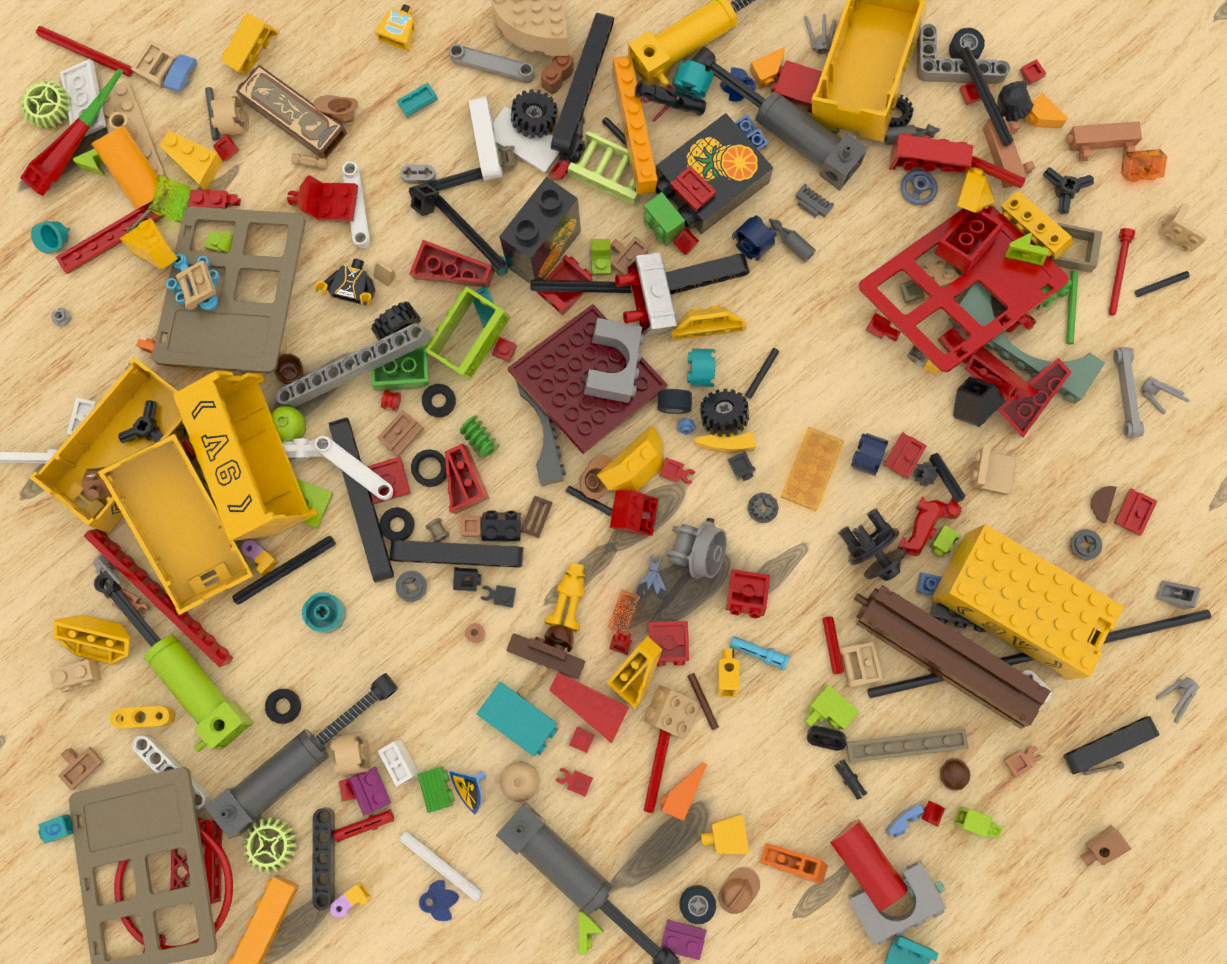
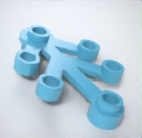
M175 254L178 259L172 263L173 266L180 271L189 268V260L185 255ZM201 256L198 258L197 263L203 260L206 261L208 268L210 267L211 263L207 257ZM211 269L209 270L210 275L212 276L213 274H216V276L212 278L214 287L216 289L217 281H219L220 274L216 270ZM170 278L167 280L166 286L171 291L182 290L180 283L176 279ZM190 282V283H188V284H189L190 290L193 291V288H192V285H191V282ZM183 291L176 294L175 298L180 304L184 305L185 297L183 300H180L184 296ZM213 295L200 302L199 305L203 310H214L218 305V298L216 295Z

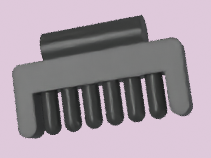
M804 184L796 193L795 197L800 200L797 205L814 217L818 214L826 217L834 204H829V201H826L825 198L821 200V195L818 196V193L814 194V190L810 192L811 189L807 188V184Z

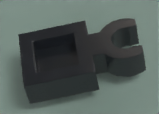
M497 585L495 591L489 586H483L482 589L488 590L489 595L487 597L481 596L482 600L489 601L494 599V605L513 608L516 588Z

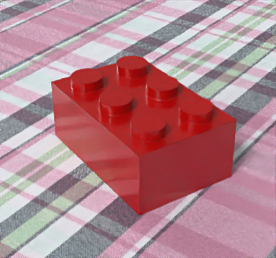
M966 210L939 241L935 254L967 274L998 238L1003 223L982 210L976 213Z

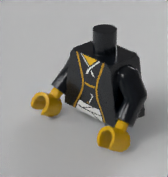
M353 259L351 267L342 265L339 270L332 273L326 280L317 282L315 288L316 293L322 290L323 296L329 290L328 292L332 298L365 306L367 302L369 306H372V299L376 290L373 280L366 271L362 270L364 261L360 259Z

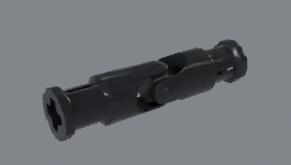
M642 80L635 87V96L638 98H648L651 102L665 104L684 112L691 111L696 113L697 116H701L705 112L706 101L703 99H693L690 95L672 90L668 91L658 85L651 86L645 84Z

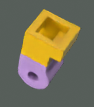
M247 540L241 546L243 555L258 563L259 566L256 570L264 576L279 563L267 550L253 540Z
M359 882L331 904L330 912L334 917L342 918L350 912L351 907L359 902L362 906L371 900L372 897L362 883Z

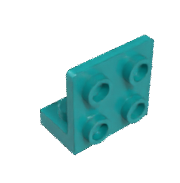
M895 934L884 964H929L931 959L937 960L939 953L904 936H897Z

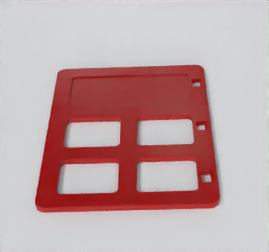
M989 206L987 209L983 208L982 211L1003 223L998 238L967 274L964 273L948 286L941 287L915 260L939 244L942 237L967 210L964 208L866 276L859 283L860 292L942 372L951 371L1063 288L1069 281L1068 275L1048 256L1043 266L1005 257L1010 243L1025 235L993 206ZM899 271L905 272L930 297L909 314H903L877 288ZM976 282L981 283L1007 308L1005 312L986 326H981L954 300L956 296ZM1048 286L1051 290L1044 294L1042 289ZM939 309L944 310L970 336L948 354H944L916 326ZM1004 317L1009 320L1004 325H1001L999 322ZM960 349L966 352L959 358L955 354Z

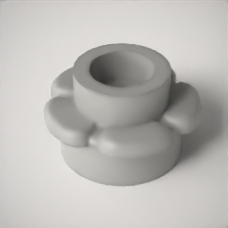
M58 308L51 315L52 321L56 325H67L71 319L70 313L65 308Z

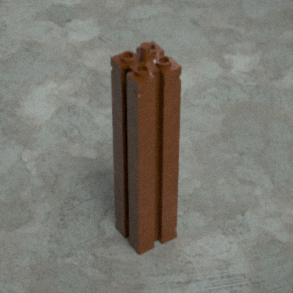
M884 585L879 589L875 588L868 599L859 593L854 597L855 601L863 605V608H861L856 616L859 619L856 625L865 628L870 634L1008 722H1012L1019 729L1030 726L1033 723L1039 708L1044 704L1051 690L1040 686L1035 680L900 595L891 592Z

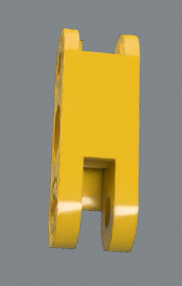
M168 706L119 708L110 715V723L115 728L168 726L175 720V711ZM144 712L146 719L144 722H141L140 715Z

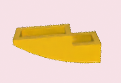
M753 432L737 436L730 433V437H726V434L718 437V434L715 433V435L710 434L694 439L695 446L715 452L740 453L753 451L756 448Z

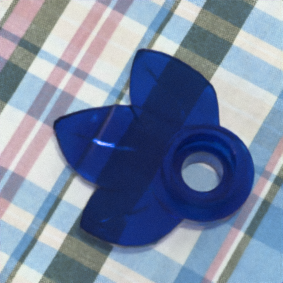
M736 67L731 68L733 76L754 91L756 90L755 81L748 77L746 71ZM724 82L720 83L721 89L729 93V101L738 102L744 99L742 95Z
M445 880L433 882L428 892L424 893L419 899L421 910L431 913L433 918L438 921H449L452 919L449 908L459 899V895L455 891L445 889ZM426 899H432L433 904L431 906H428L426 904Z

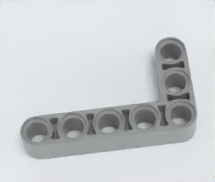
M925 24L921 28L917 39V77L921 81L973 82L962 59L937 58V29L932 24ZM975 59L980 70L984 72L982 75L987 84H1001L1010 72V65L1006 61Z

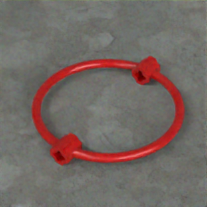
M197 817L200 837L216 853L225 879V894L222 908L214 922L216 934L223 925L231 907L233 875L225 851L219 842L202 828L204 820ZM129 859L119 861L114 881L115 903L124 901L123 877ZM121 917L128 932L139 943L144 945L143 934L133 924L130 917ZM159 934L160 947L162 949L197 943L199 941L198 938L183 945H165L167 938Z

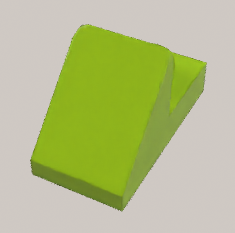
M95 149L73 158L74 162L81 169L105 176L100 167V164L104 162Z
M211 230L204 247L217 253L227 254L231 249L233 235L227 231L219 233Z
M1029 233L1011 242L1005 257L1043 266L1049 249L1030 245L1032 233Z
M591 239L592 276L611 275L610 239Z
M581 909L579 910V955H587L588 949L592 947V937L588 936V933H604V930L590 915L587 916Z

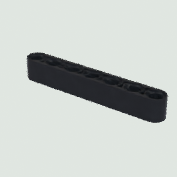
M392 540L390 561L520 568L523 566L524 548L518 546Z

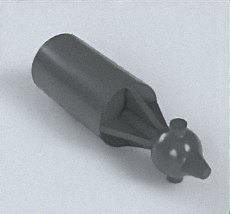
M928 124L926 129L915 127V125L888 128L884 143L885 145L894 144L898 135L904 133L917 137L926 134L933 138L935 133L940 131V128H936L931 124Z
M769 219L771 228L779 232L783 243L803 262H807L816 249L795 230L792 231L782 227L780 220Z

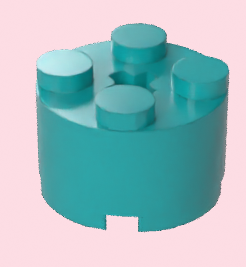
M682 60L672 80V85L675 87L674 91L692 95L693 99L701 100L706 96L714 74L711 70L709 73L705 71L706 67L700 63L686 60V63H683Z
M692 348V352H688V364H691V371L687 372V383H691V387H714L711 379H715V357H711V353H715V349Z
M315 593L303 605L302 618L307 626L314 631L331 633L341 628L345 621L346 609L343 602L338 597L329 593ZM327 610V614H325V616H322L321 612Z

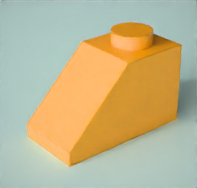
M784 47L751 62L749 71L759 89L764 86L769 87L776 81L779 67L784 58Z
M1041 93L1032 101L1034 106L1029 115L1024 117L1034 127L1061 128L1068 120V117L1044 93Z

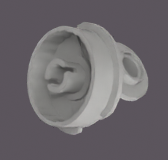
M709 521L704 522L699 529L686 524H681V527L673 526L672 531L678 534L673 551H665V555L671 558L670 562L687 567L689 564L690 574L695 579L715 577L723 564L726 554L727 536L725 530L717 528L713 522Z

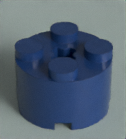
M757 215L748 218L732 234L733 240L736 238L738 242L736 244L738 250L749 259L756 258L755 261L760 260L775 245L776 232L772 228H768Z
M862 433L857 448L860 451H855L851 466L855 470L876 477L889 440L869 433Z

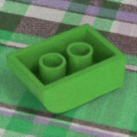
M426 345L372 370L371 386L375 391L416 389L428 386L429 368L428 353L425 351Z

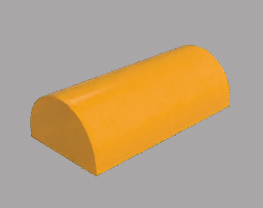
M125 125L91 143L135 209L144 206L168 191Z

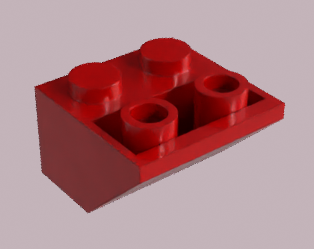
M616 490L610 528L622 532L653 536L658 498L634 490Z

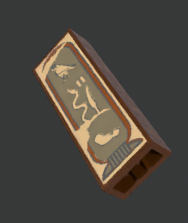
M261 65L253 69L249 77L238 86L236 93L242 98L244 103L320 158L327 159L347 135L346 129L341 123L327 113L318 111L312 102Z

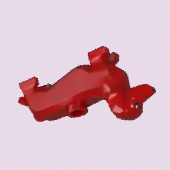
M921 496L916 507L919 513L914 521L912 536L909 538V541L902 537L898 548L904 547L908 555L919 556L928 538L932 540L937 530L933 527L938 519H956L960 516L962 507L953 497L946 504L939 500L926 502L925 498Z

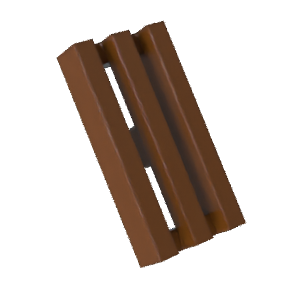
M534 496L521 532L539 538L553 503ZM537 501H539L540 504L534 517L530 530H528L527 526L529 524L530 518L532 516ZM544 504H547L538 530L534 532Z

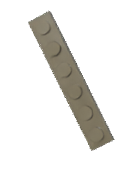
M966 729L846 742L850 763L969 749Z

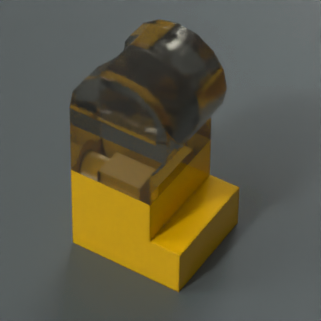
M915 345L912 346L907 357L936 376L940 370Z

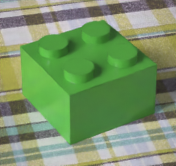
M662 192L644 205L643 222L645 226L655 232L654 235L660 243L663 242L665 246H668L684 229L685 219Z

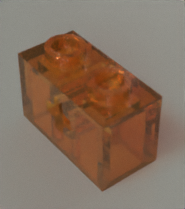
M1161 149L1124 152L1121 174L1130 182H1136L1140 179L1155 180L1156 178H1162L1165 174L1168 156Z
M621 590L608 628L615 631L619 629L621 633L627 635L640 599L639 595Z

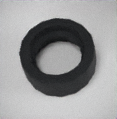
M432 449L422 450L417 453L411 463L413 477L418 483L426 487H434L443 483L447 477L444 456ZM432 457L439 461L441 470L437 477L425 479L420 475L419 464L425 458Z

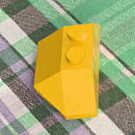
M713 305L703 310L701 308H693L686 312L677 324L678 326L673 329L671 341L745 331L747 325L743 319L726 307Z
M650 425L596 476L607 490H634L638 492L662 469L664 463L663 439L655 428Z
M88 615L60 618L53 621V638L56 641H60L66 649L76 656L113 664L130 655L131 637L121 623Z

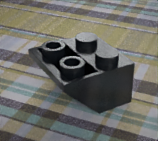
M969 377L957 389L953 417L980 427L999 408L1005 399L995 384Z

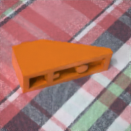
M702 762L668 792V795H663L659 804L662 806L661 811L684 821L707 764Z
M767 843L760 860L761 864L823 885L828 865L823 860Z

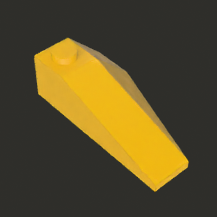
M973 167V169L969 168L959 187L957 206L974 213L981 211L983 208L987 209L989 206H994L995 197L986 174H983V170Z

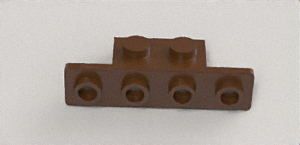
M513 633L506 649L509 653L576 679L580 678L585 665V660L567 654L564 651L565 647L558 644L553 646L547 645L546 640L535 637L534 640Z

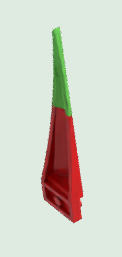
M118 69L98 96L69 128L28 164L20 178L37 194L44 196L46 191L50 189L52 182H57L123 73V70Z

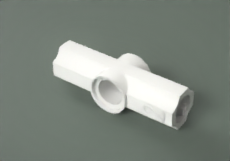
M299 438L293 439V441L282 442L288 459L309 460L310 458L324 457L315 449V440L310 441L309 439ZM322 441L319 444L320 449H325L328 446L327 441Z

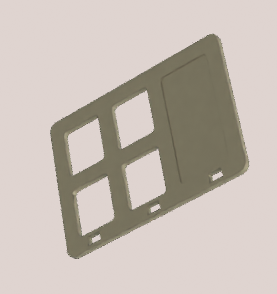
M188 207L185 209L175 254L185 255L189 260V266L196 264L199 257L205 256L211 263L210 267L226 268L221 296L214 310H203L199 304H197L196 308L189 310L186 309L185 304H180L175 298L176 294L182 290L171 291L167 287L152 360L158 365L273 373L277 369L305 228L306 220L304 216L300 213ZM199 221L236 223L230 252L225 254L191 251L197 223ZM256 224L289 227L284 255L282 257L244 255L250 226ZM186 227L191 228L189 236H185ZM173 264L169 279H176V275L182 272L177 270ZM242 270L280 272L274 302L235 301L240 272ZM163 333L168 334L166 343H161Z
M180 767L73 793L69 798L91 964H171L214 954L217 950V940L190 770L186 767ZM82 815L83 827L79 828L78 816ZM184 847L187 855L190 886L154 894L151 886L148 856ZM130 859L133 864L137 891L136 898L101 905L99 903L95 868ZM90 877L92 890L87 889L86 878ZM193 903L199 941L197 943L162 949L160 947L156 911L167 907ZM138 914L141 919L145 947L144 954L108 960L103 922ZM96 941H99L101 953L96 954Z

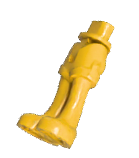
M569 563L568 570H565V574L557 586V592H559L557 605L554 612L545 618V624L550 626L561 625L566 600L570 597L563 626L568 627L571 631L579 632L580 624L576 621V609L579 598H582L585 592L584 565Z

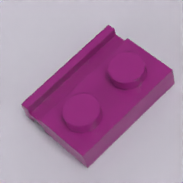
M376 766L369 769L368 772L359 773L348 779L363 816L391 804Z
M667 919L660 948L667 947L674 954L700 960L707 930Z

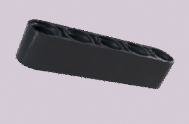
M740 253L666 272L670 294L672 295L739 278L749 274L750 270L745 254Z
M1147 716L1064 754L1063 757L1073 775L1141 745L1160 734L1151 716Z
M328 807L320 808L313 814L312 902L317 910L327 909L335 900V838L333 834L335 830V814ZM322 811L326 812L328 815V820L326 822H322L320 820V814ZM321 832H325L328 835L326 843L320 840ZM321 853H325L328 856L326 864L320 861ZM321 874H325L328 877L327 884L320 882ZM321 895H325L328 898L327 905L321 904L319 900Z

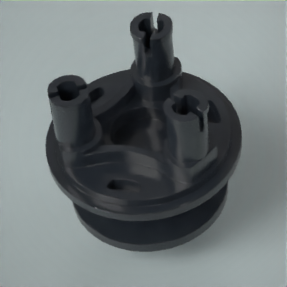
M876 508L866 514L876 527L872 534L869 535L862 524L858 526V529L854 528L852 531L849 529V526H846L838 534L848 546L847 549L850 552L848 562L850 565L862 563L875 556L877 561L865 571V578L879 577L889 581L900 573L901 560L906 556L907 550L901 547L887 554L882 551L897 538L899 530L891 527Z

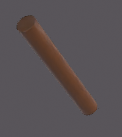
M695 673L688 675L687 677L711 729L718 728L717 721Z

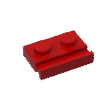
M691 165L670 183V186L695 212L716 195V191Z
M902 432L883 466H887L890 470L908 479L927 445Z
M1132 488L1129 489L1114 524H1118L1138 536L1142 535L1157 500L1140 492L1138 493Z

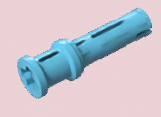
M736 636L733 637L730 648L764 660L766 665L772 664L781 668V671L785 670L790 657L789 654L784 655L776 652L774 648H769L768 650Z

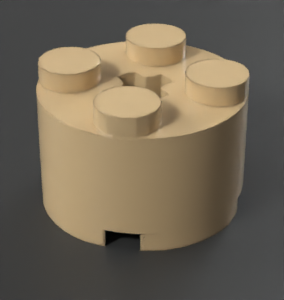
M240 96L211 100L214 115L211 118V122L214 128H218L221 136L246 133L245 131L249 129L248 113L243 111L242 106H245Z
M364 732L340 735L331 742V749L335 753L336 759L334 761L336 773L340 772L341 775L346 776L369 771L370 767H366L367 763L371 762V753L368 740H363Z

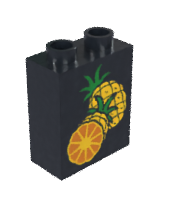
M725 113L656 165L657 185L655 192L657 195L662 192L668 200L670 198L679 208L677 211L685 219V228L690 229L694 226L700 234H703L770 183L773 167L729 115ZM690 165L716 191V195L701 206L697 212L670 186V183Z
M547 176L499 236L507 268L529 284L531 280H544L581 232L578 198Z

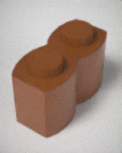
M555 56L553 58L552 64L548 65L541 73L543 89L550 94H554L561 88L563 81L567 80L574 71L572 56Z

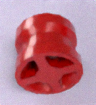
M385 390L381 399V408H391L392 411H397L401 402V393L396 392L394 394L389 390Z

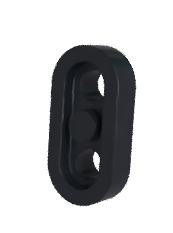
M820 726L810 727L807 731V741L811 745L835 751L846 747L847 737L841 731Z

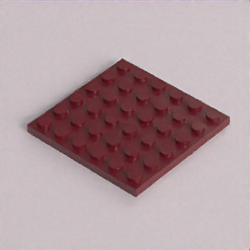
M594 304L590 305L507 369L582 454H585L655 398L659 391L665 390L668 386L641 356L640 362H637L636 368H639L637 380L634 379V385L637 386L635 397H631L629 403L584 394L589 369L606 373H618L626 368V359L618 349L592 343L597 318L608 320Z

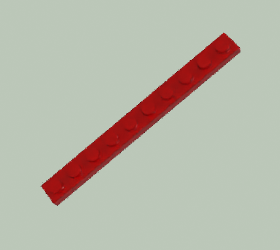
M93 529L85 533L84 537L219 668L230 664L234 658L229 654V651L222 647L213 635L207 633L202 628V625L188 614V611L179 615L171 598L161 588V585L153 581L148 576V573L134 562L132 557L126 555L121 550V547L108 537L106 532Z

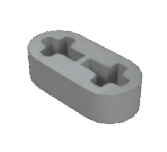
M405 165L400 171L402 180L408 184H424L436 179L435 170L431 165ZM408 171H411L412 174L407 178L406 174H408ZM426 171H430L429 176L426 178L424 174H426Z

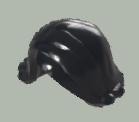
M1025 80L1005 85L998 95L997 106L1002 117L1005 116L1007 122H1014L1027 117L1034 106L1027 91V82Z

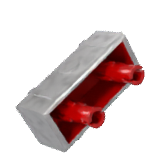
M661 253L635 256L626 264L628 274L615 276L617 287L631 286L636 308L634 311H624L623 320L626 324L639 321V326L642 327L641 334H644V337L667 334L678 325Z

